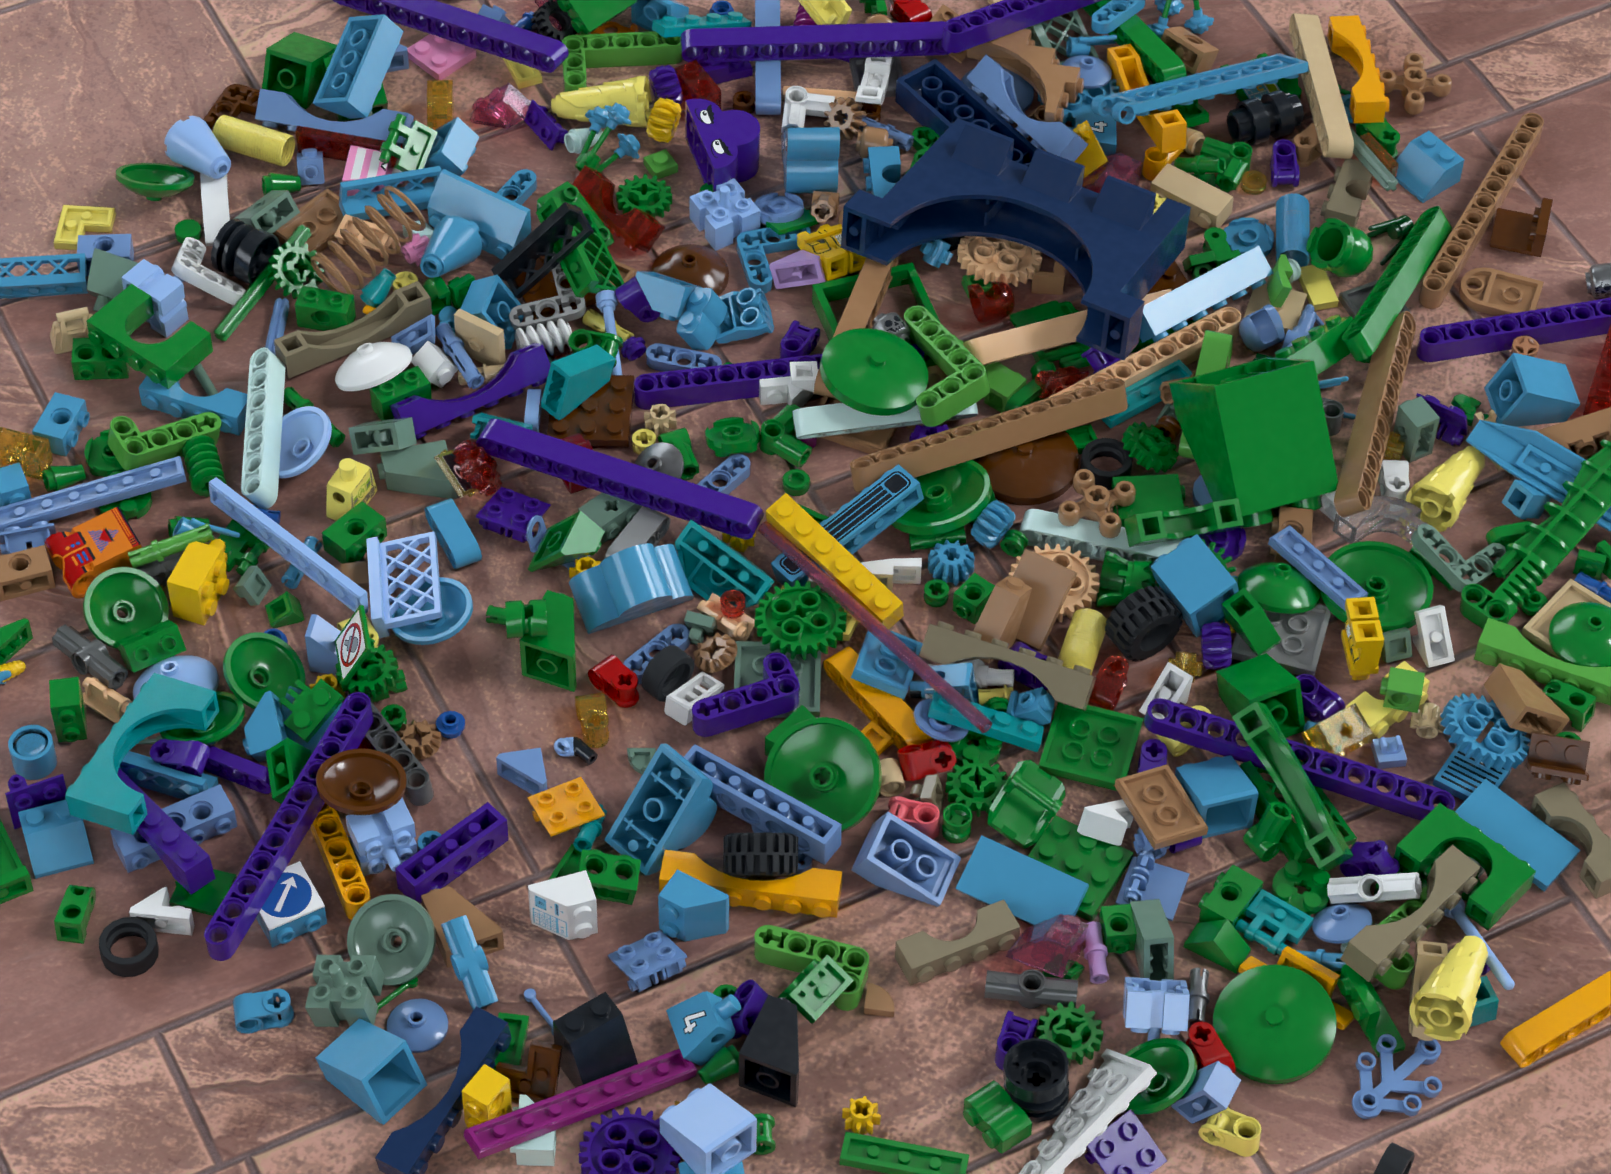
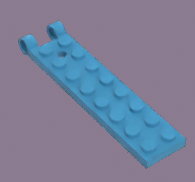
M1280 53L1107 96L1097 95L1091 103V108L1099 116L1109 117L1112 115L1115 121L1129 124L1135 119L1136 115H1149L1152 110H1170L1172 105H1190L1196 99L1210 100L1215 98L1216 94L1229 95L1236 93L1237 89L1257 88V84L1261 83L1274 84L1281 78H1298L1299 74L1309 72L1308 62ZM1106 100V108L1101 112V103ZM1121 111H1127L1126 116L1122 119Z

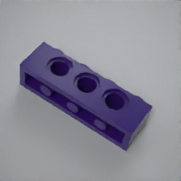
M487 802L397 866L395 870L398 889L406 897L412 898L421 904V895L433 889L445 887L509 840L507 819Z

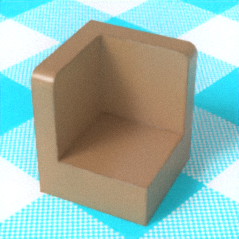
M1054 260L1053 272H1033L1031 293L1063 295L1065 268Z

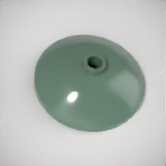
M399 894L381 895L365 903L353 917L347 934V948L350 959L352 955H375L385 974L383 985L387 986L404 984L420 975L430 963L436 946L435 926L427 910L416 900ZM400 936L402 943L399 947H395L394 941Z

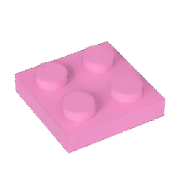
M432 34L427 35L407 48L408 59L439 82L476 58V50L474 48Z

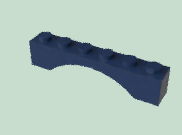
M477 1006L460 1030V1063L456 1077L448 1092L424 1117L407 1127L391 1133L375 1157L379 1171L385 1174H425L433 1153L437 1154L441 1150L445 1142V1135L450 1128L456 1127L461 1119L463 1088L484 1064L494 1069L495 1060L499 1053L505 1052L509 1047L512 1037L508 1022Z

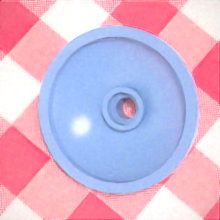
M305 406L283 416L279 478H291L306 472L325 453L330 442L332 426L329 417L321 409L314 406Z
M193 655L172 656L151 665L139 676L133 687V698L137 697L141 686L150 679L153 673L216 691L218 687L219 676L215 666L204 658Z

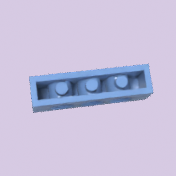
M220 784L162 808L198 845L207 839L219 834H225L237 827L235 810ZM116 829L110 830L114 849L127 873L143 869L149 864L160 860L157 853L146 843L147 841L137 830L133 835Z

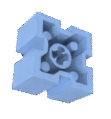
M735 178L716 185L715 192L708 191L707 189L689 197L690 220L699 231L705 229V239L715 251L733 244V238L742 232L760 229V209L751 198H745V191Z
M145 259L121 277L123 290L133 284L151 295L154 315L147 322L150 323L151 328L167 338L189 320L187 303L184 300V280L176 275L173 277L169 274L164 275L163 270L158 265H153Z
M403 798L393 807L377 814L346 816L347 830L350 834L348 836L349 842L363 876L382 872L386 864L389 865L391 871L396 872L395 868L418 852L417 843L414 839L416 837L415 823Z
M1125 977L1123 998L1125 1028H1131L1130 1030L1136 1033H1148L1147 1041L1159 1039L1160 1028H1162L1161 1032L1167 1035H1178L1180 1031H1187L1190 994L1187 989L1186 980L1161 979V981L1150 980L1149 978Z

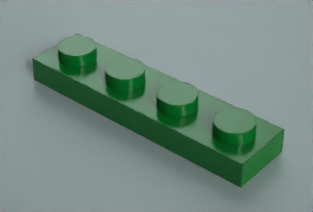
M846 1132L839 1165L886 1174H966L969 1154Z

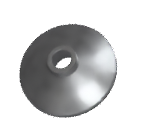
M665 442L650 445L640 453L635 461L636 465L679 479L684 470V459L681 452L674 445Z

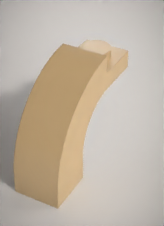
M1428 941L1416 943L1415 963L1411 976L1409 1012L1415 994L1425 984L1433 970L1447 956V944ZM1409 1013L1408 1028L1412 1037H1418L1424 1041L1434 1040V1038L1424 1034L1426 1028L1421 1023L1418 1028L1415 1026Z

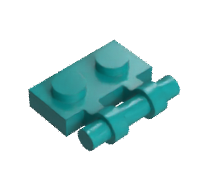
M1262 889L1246 910L1245 916L1253 921L1249 924L1240 919L1235 929L1243 933L1245 939L1251 942L1255 940L1267 947V951L1271 954L1281 955L1282 950L1287 946L1284 944L1286 939L1297 945L1312 926L1314 918ZM1265 926L1276 934L1272 937L1261 931V928Z

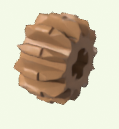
M842 97L837 98V104L834 102L829 103L831 111L824 112V115L829 117L828 120L823 122L824 125L840 127V140L844 138L852 140L854 134L858 135V131H861L859 127L867 125L866 122L862 121V118L867 115L865 111H860L863 105L859 102L855 103L854 98L848 97L846 100ZM845 114H847L848 119H844L845 123H843V118H846Z

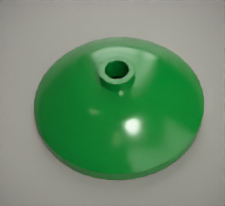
M133 163L119 167L116 170V179L122 186L137 195L145 196L147 200L161 201L162 198L175 196L192 186L194 174L185 168L169 164Z
M1281 562L1255 564L1244 569L1237 578L1239 591L1245 588L1262 609L1284 614L1303 613L1315 608L1320 601V589L1290 564Z
M117 567L101 573L89 585L83 600V614L88 628L98 640L115 649H118L116 641L168 620V601L162 587L150 575L135 568ZM117 611H123L125 613V618L119 617L117 615Z
M1578 602L1560 609L1552 618L1548 631L1549 642L1556 655L1564 662L1579 666L1611 667V607L1595 602Z
M253 632L242 635L228 647L224 656L223 672L230 690L239 700H242L244 704L253 709L257 707L265 692L271 691L281 699L286 696L289 686L298 688L294 684L297 679L305 684L304 667L297 653L285 641L271 634Z
M216 691L219 713L206 731L191 728L171 729L160 732L161 738L179 741L194 740L202 742L207 746L216 744L231 735L242 722L245 716L243 702L232 693Z
M1159 1038L1144 1042L1125 1054L1128 1057L1150 1064L1157 1072L1151 1079L1150 1085L1129 1102L1125 1112L1131 1110L1135 1114L1156 1113L1172 1106L1185 1095L1192 1085L1197 1072V1061L1189 1046L1177 1039Z

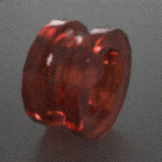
M737 590L724 592L720 598L722 614L730 619L741 617L746 610L743 593ZM735 601L737 606L731 607L729 602Z

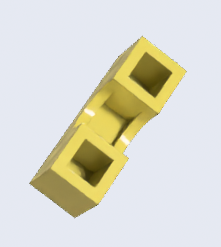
M1405 661L1395 667L1418 672ZM1425 677L1420 705L1425 703L1428 698L1427 691L1430 681ZM1364 691L1346 705L1342 724L1368 744L1376 737L1381 738L1395 722L1400 723L1403 721L1409 711L1383 707L1384 700L1376 699Z

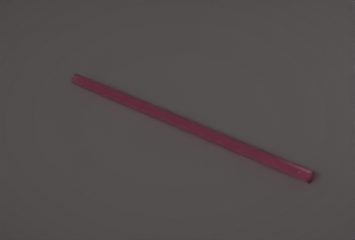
M768 521L763 522L759 526L758 532L978 730L985 733L991 728L992 722L775 527Z

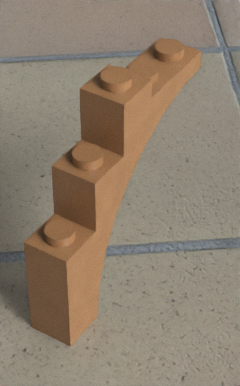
M1022 29L967 49V58L982 60L987 54L1002 67L1018 74L1031 84L1040 95L1045 106V122H1063L1064 108L1068 107V102L1075 103L1078 93H1083L1084 78H1080V67L1059 65L1060 60L1056 59V49L1035 46V40H1031V30Z

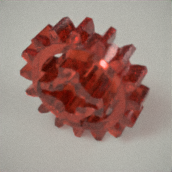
M470 439L464 440L455 447L453 454L457 457L454 459L455 462L460 465L458 472L462 479H465L473 489H478L481 495L484 493L488 497L501 488L502 481L499 479L501 474L496 471L497 462L494 457L485 452L483 447H477L476 442L472 443Z

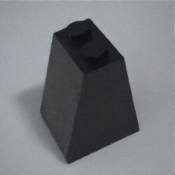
M606 992L553 1021L554 1044L563 1046L560 1068L575 1088L638 1064L623 1014Z
M768 995L739 1052V1086L794 1107L798 1104L799 1091L797 1005L792 1004L785 998H776Z

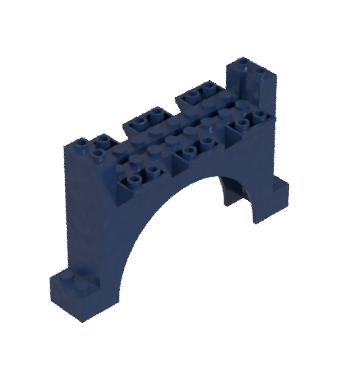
M959 118L955 120L883 198L859 189L844 205L841 248L886 266L896 257L913 247L938 239L960 236L1004 239L1020 243L1046 254L1067 269L1083 290L1084 296L1081 299V304L1087 306V317L1082 330L1076 337V342L1125 360L1139 343L1145 302L1142 299L1185 248L1191 209L1190 206L1167 198L1153 214L1156 193L1110 175L1106 177L1100 194L1083 188L1085 166L1039 148L1035 151L1029 166L1012 160L1013 138Z

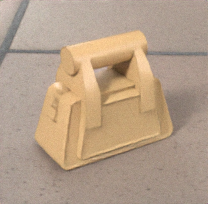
M87 307L56 313L57 321L53 322L50 332V339L55 354L72 351L73 338H89L86 321L93 314H89Z

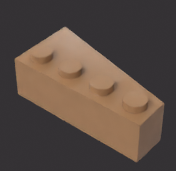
M1611 407L1537 431L1587 460L1604 448L1600 444L1603 439L1611 442Z

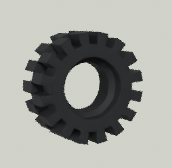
M557 0L545 2L534 12V17L531 19V23H535L531 26L532 31L537 30V34L561 42L565 37L577 34L571 24V18L567 12L561 10ZM549 16L559 21L562 31L552 26Z

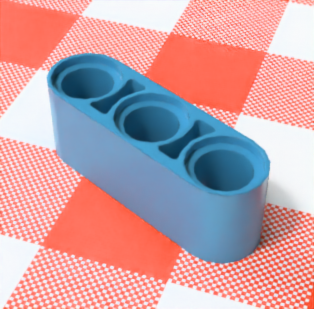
M452 498L425 507L424 511L428 524L432 531L435 532L439 544L455 570L482 560L480 547Z

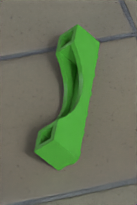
M1491 618L1487 619L1478 641L1474 660L1497 667L1500 663L1519 669L1530 679L1542 684H1547L1552 679L1560 680L1597 697L1596 702L1611 706V667H1587L1563 662L1536 648L1523 637L1515 626Z

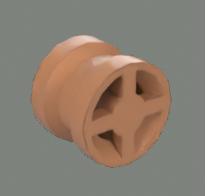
M1519 336L1513 341L1510 356L1514 352L1537 358L1539 344L1532 337Z

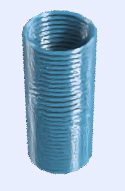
M1286 194L1276 202V262L1281 254H1285L1287 259H1294L1300 267L1307 266L1310 261V253L1306 250L1310 236V204L1308 199L1300 194Z

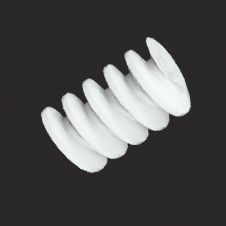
M562 318L557 320L556 326L552 321H548L546 329L543 324H537L536 332L531 325L526 327L525 333L521 328H517L515 332L517 349L532 343L542 344L550 355H553L554 347L556 346L560 353H563L564 345L567 344L569 346L568 340L572 330L569 323L567 322L566 324Z

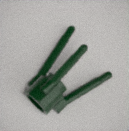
M1407 215L1368 227V230L1372 231L1366 234L1369 238L1387 232L1391 239L1400 240L1381 260L1380 265H1385L1396 254L1413 228L1414 224Z

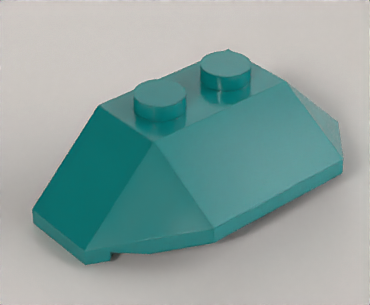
M693 520L689 521L675 541L678 557L690 588L707 601L711 594L714 593L741 610L759 604V599L764 597L765 592L774 583V580L762 569Z

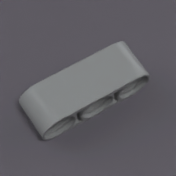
M643 506L610 545L604 559L616 552L640 544L651 543L656 547L668 531L671 521L670 517Z

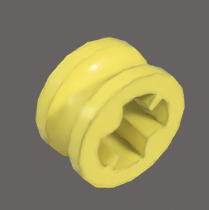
M639 429L632 435L633 451L640 455L644 449L655 444V433L649 429Z

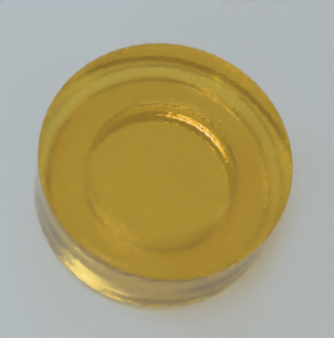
M1255 170L1245 172L1241 180V189L1245 193L1259 195L1266 189L1267 177L1262 172Z

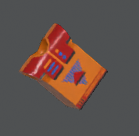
M119 506L73 527L71 532L64 531L52 534L44 542L52 561L63 571V580L73 597L77 599L84 598L89 585L101 573L117 567L133 568L128 552L142 548L141 543Z

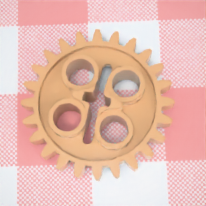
M965 236L960 239V244H958L957 262L961 263V269H967L966 275H975V281L982 278L985 285L993 282L994 287H997L999 283H1002L1005 288H1008V284L1012 283L1018 287L1019 281L1027 284L1028 279H1032L1033 272H1039L1042 252L1004 239Z
M1046 543L1044 550L1034 546L1035 553L1077 572L1057 616L1058 621L1062 622L1063 616H1067L1072 620L1076 610L1082 608L1091 609L1092 602H1096L1100 583L1098 582L1099 573H1095L1096 566L1089 565L1090 558L1080 559V550L1072 554L1071 546H1068L1065 550H1061L1060 544H1056L1055 549H1051L1048 543ZM1020 556L1016 557V564L1011 565L1010 577L1014 575L1021 559Z

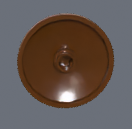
M1064 430L972 460L980 464L987 471L996 499L1010 504L1026 506L1043 504L1063 495L1073 484L1074 474L1078 471L1079 454L1074 441Z

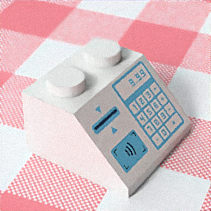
M586 870L528 885L530 920L533 925L567 940L586 938L591 934L598 933L596 897Z

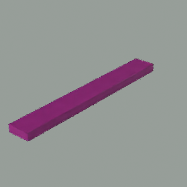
M679 1048L464 1130L463 1137L479 1160L696 1077L697 1068L693 1062L683 1058Z

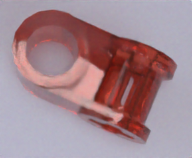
M1116 655L1110 656L1104 661L1095 677L1096 681L1088 703L1114 711L1128 682L1126 675L1129 665L1126 659Z

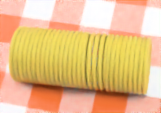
M228 115L220 116L213 128V133L222 148L285 167L291 161L295 150L293 135Z
M1082 608L1074 612L1058 659L1064 661L1062 666L1073 669L1074 665H1079L1090 669V675H1092L1106 633L1107 619L1100 612L1089 608Z

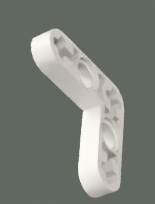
M186 237L171 268L173 274L231 305H235L246 290L239 284L200 265L206 252V247L199 240Z

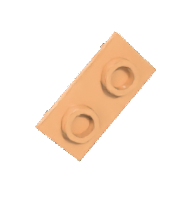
M714 593L711 594L708 601L702 600L697 606L700 614L714 617L717 629L728 634L736 641H747L755 627L754 618Z
M87 677L82 683V686L85 688L83 693L84 704L110 721L118 723L124 715L126 707L132 701L115 690L108 688L96 677Z

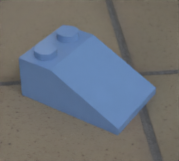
M886 812L872 823L851 871L875 886L939 907L961 857L895 815Z

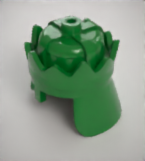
M1106 551L1099 579L1100 584L1096 607L1116 606L1128 595L1141 588L1144 589L1148 586L1159 587V584L1155 583L1152 569L1149 568L1152 561H1128L1115 553Z

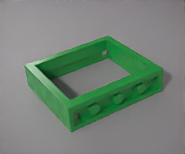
M913 262L892 267L891 276L893 277L888 289L908 284L917 304L925 307L940 322ZM859 274L812 285V303L829 341L833 338L838 323L828 302L849 298ZM910 339L909 344H915V343Z

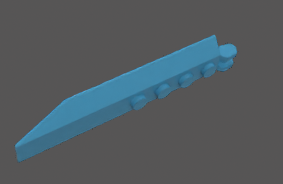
M1479 420L1466 439V442L1507 472L1560 503H1563L1568 494L1562 484L1565 481L1574 482L1582 467L1581 463L1586 460L1538 431ZM1611 507L1596 522V524L1610 532Z

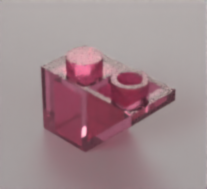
M507 83L501 88L496 87L485 98L480 97L474 102L470 121L475 124L508 129L525 118L531 101L514 86Z

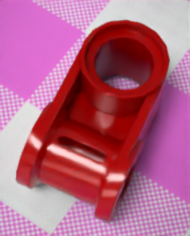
M892 0L893 4L890 7V14L899 23L930 22L933 18L930 8L921 0Z
M609 655L588 670V677L591 683L613 700L616 705L629 708L638 703L639 692L636 689L638 677L615 655Z
M937 739L921 744L908 745L897 751L905 781H915L926 777V775L947 772L956 763V755L950 743ZM944 751V758L939 760V752Z
M1202 1021L1191 1025L1186 1045L1189 1046L1196 1058L1197 1070L1219 1061L1221 1064L1228 1066L1232 1073H1235L1234 1060L1230 1052L1224 1047L1214 1027Z

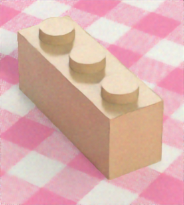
M1169 163L1151 182L1150 191L1158 193L1159 198H1169L1190 206L1189 220L1197 223L1202 228H1220L1232 214V195Z

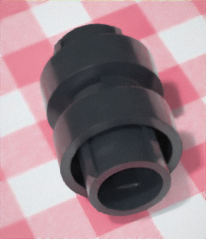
M1281 90L1264 94L1261 100L1254 97L1238 102L1236 109L1230 110L1227 115V128L1235 142H1246L1250 146L1268 141L1270 135L1273 138H1280L1292 134L1295 127L1300 126L1303 122V106L1295 94H1285Z

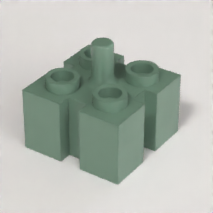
M317 955L312 975L317 985L310 986L305 1009L315 1027H339L340 1020H347L349 1026H351L359 1018L374 1025L378 1005L373 996H381L385 977L376 956L352 955L349 962H344L341 955Z

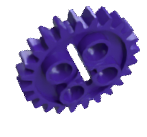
M625 1107L623 1115H619L615 1109H612V1118L610 1119L601 1114V1124L591 1122V1132L584 1131V1141L579 1143L581 1153L578 1155L579 1164H582L581 1174H676V1168H678L680 1163V1155L660 1133V1118L654 1121L653 1111L643 1116L641 1107L637 1108L635 1114H630L628 1107ZM615 1137H621V1138H623L622 1140H619V1141L612 1140V1138H615ZM645 1142H652V1143H654L653 1145H648V1146L643 1145V1143H645ZM608 1164L617 1165L614 1168L605 1167ZM639 1169H646V1170H648V1171L645 1172V1173H639V1172H637V1170H639Z

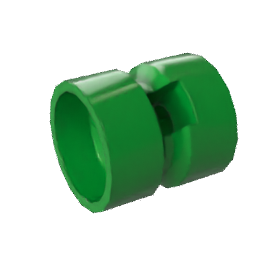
M546 599L530 600L528 604H524L521 600L505 601L507 639L523 638L526 633H529L531 637H548Z

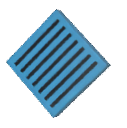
M1456 746L1433 781L1434 786L1465 801L1485 779L1500 789L1510 774L1511 769L1506 771L1502 767L1499 772L1493 765L1490 769H1487L1483 762L1476 765L1475 758L1470 757L1466 759V752L1457 751Z

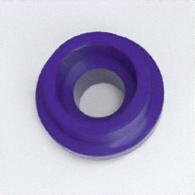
M642 337L627 339L621 349L622 356L628 358L629 361L640 358L647 350L645 340Z

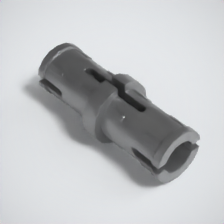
M1199 967L1190 970L1188 1028L1191 1027L1192 1021H1195V1023L1205 1022V1009L1210 998L1207 993L1209 971L1203 969L1202 976H1200L1201 968Z

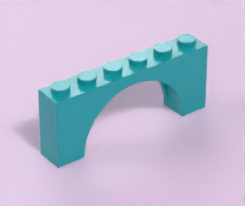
M153 673L150 679L141 686L140 692L134 701L128 704L119 722L112 726L106 740L99 744L90 762L83 766L80 776L74 784L68 787L65 799L70 815L133 835L148 813L144 794L131 789L118 777L119 766L123 758L137 743L162 731L179 728L206 731L219 713L216 691Z

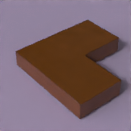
M532 1040L529 1047L527 1067L498 1062L496 1071L510 1079L511 1098L519 1099L520 1095H527L536 1103L557 1095L563 1046Z

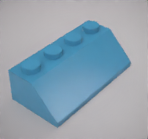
M385 14L349 17L313 104L349 119L368 117L404 31Z
M445 169L441 171L427 205L429 225L435 228L438 222L445 216H459L468 221H473L480 229L482 250L497 256L501 260L532 232L529 208Z

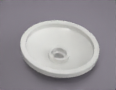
M365 343L350 354L339 367L335 376V382L338 388L343 391H360L380 385L401 373L410 364L412 353L407 346L400 343Z

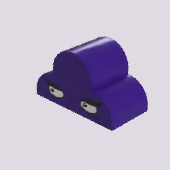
M685 100V138L704 184H713V192H715L716 185L723 184L735 178L740 183L754 177L759 170L760 124L758 120L745 111H722L718 105L709 100Z

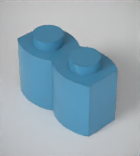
M696 287L687 301V310L678 321L677 333L693 350L707 351L716 339L717 328L726 316L727 305L711 288Z

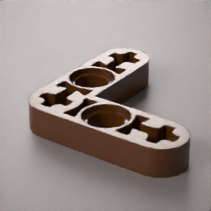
M240 84L227 86L203 120L213 132L216 121L222 116L218 114L220 111H230L227 115L237 118L241 111L256 115L257 106L253 105V103L258 101L260 90Z

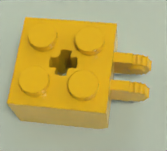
M221 539L211 540L209 545L195 541L189 543L167 580L173 617L205 625L209 616L215 614L221 595H225L229 588V579H227L226 575L228 557L227 553L224 552L226 549L225 542Z

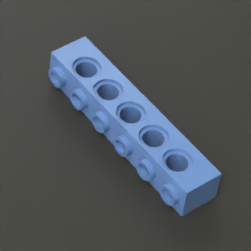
M696 744L684 756L686 760L711 779L713 788L710 798L716 802L718 807L766 833H791L798 836V851L824 865L841 846L842 824Z

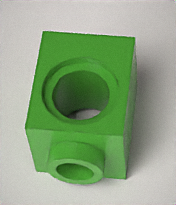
M1390 667L1388 678L1382 677L1379 694L1385 695L1383 707L1418 713L1425 673Z

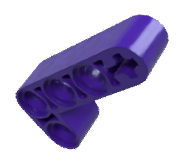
M770 653L763 661L762 681L696 701L692 707V728L695 734L701 737H710L795 710L799 705L800 684L788 658L782 653Z

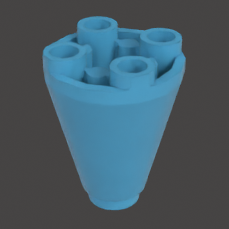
M459 216L443 217L435 226L421 258L420 268L423 274L430 278L439 277L474 262L480 256L482 250L479 226L475 222L468 221Z

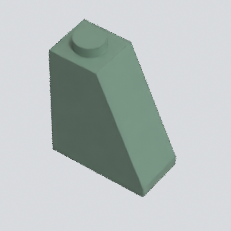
M445 440L413 445L400 450L380 452L381 463H377L379 480L385 479L387 490L447 499L457 498L455 476L442 457L449 454Z
M1160 899L1131 901L1130 904L1137 932L1134 950L1140 978H1149L1150 980L1161 981V979L1174 980V935Z

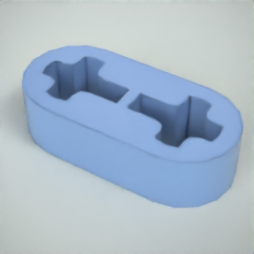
M528 389L524 423L533 425L532 430L539 432L542 389Z

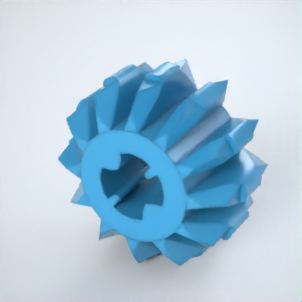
M998 500L992 501L977 517L971 529V535L982 546H986L989 549L995 547L1013 525L1015 520L1014 512L1006 504Z
M946 539L944 545L936 543L934 550H930L928 570L930 574H933L934 579L953 583L956 587L959 581L965 582L974 572V553L970 552L968 545L960 546L959 540L955 543H950Z

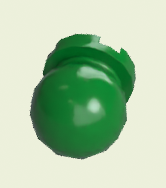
M1337 218L1325 219L1326 222L1319 228L1315 227L1308 238L1306 250L1310 253L1311 264L1321 270L1330 271L1338 277H1357L1368 268L1373 260L1371 239L1359 228L1351 227Z

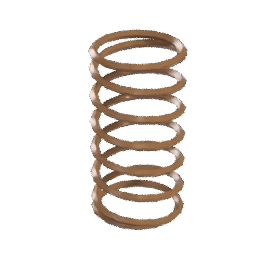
M385 186V195L377 194V200L395 220L405 226L409 235L408 238H402L397 235L386 219L375 208L365 205V212L382 231L393 238L396 250L385 247L363 220L358 217H352L353 224L358 231L381 250L384 257L383 262L372 258L351 232L346 229H340V234L347 244L368 261L372 273L369 274L360 270L340 245L334 241H328V246L336 257L355 272L360 283L359 285H354L347 281L339 269L324 254L315 252V256L311 257L313 269L333 291L344 293L329 281L315 261L319 262L326 271L336 278L348 294H352L351 288L355 290L363 289V277L373 278L376 276L375 265H388L387 253L399 254L401 249L400 242H412V230L422 231L426 228V221L420 210L397 188ZM388 190L394 192L410 206L418 216L421 224L412 220L401 210Z

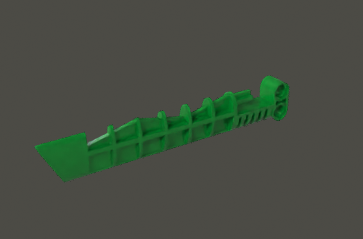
M1603 439L1600 444L1604 448L1581 463L1582 467L1574 482L1565 481L1562 484L1568 494L1561 506L1552 502H1546L1543 505L1551 517L1539 525L1527 523L1524 526L1527 534L1505 547L1506 553L1492 567L1496 577L1499 579L1507 577L1498 589L1492 593L1479 584H1469L1463 588L1460 612L1465 618L1484 629L1488 618L1508 624L1509 620L1518 611L1517 607L1524 605V600H1528L1531 597L1530 593H1534L1537 590L1536 586H1540L1543 583L1542 579H1546L1611 507L1610 441ZM1475 600L1477 601V603H1471L1469 601ZM1493 615H1498V616H1500L1501 618H1494V617H1492V616H1493Z

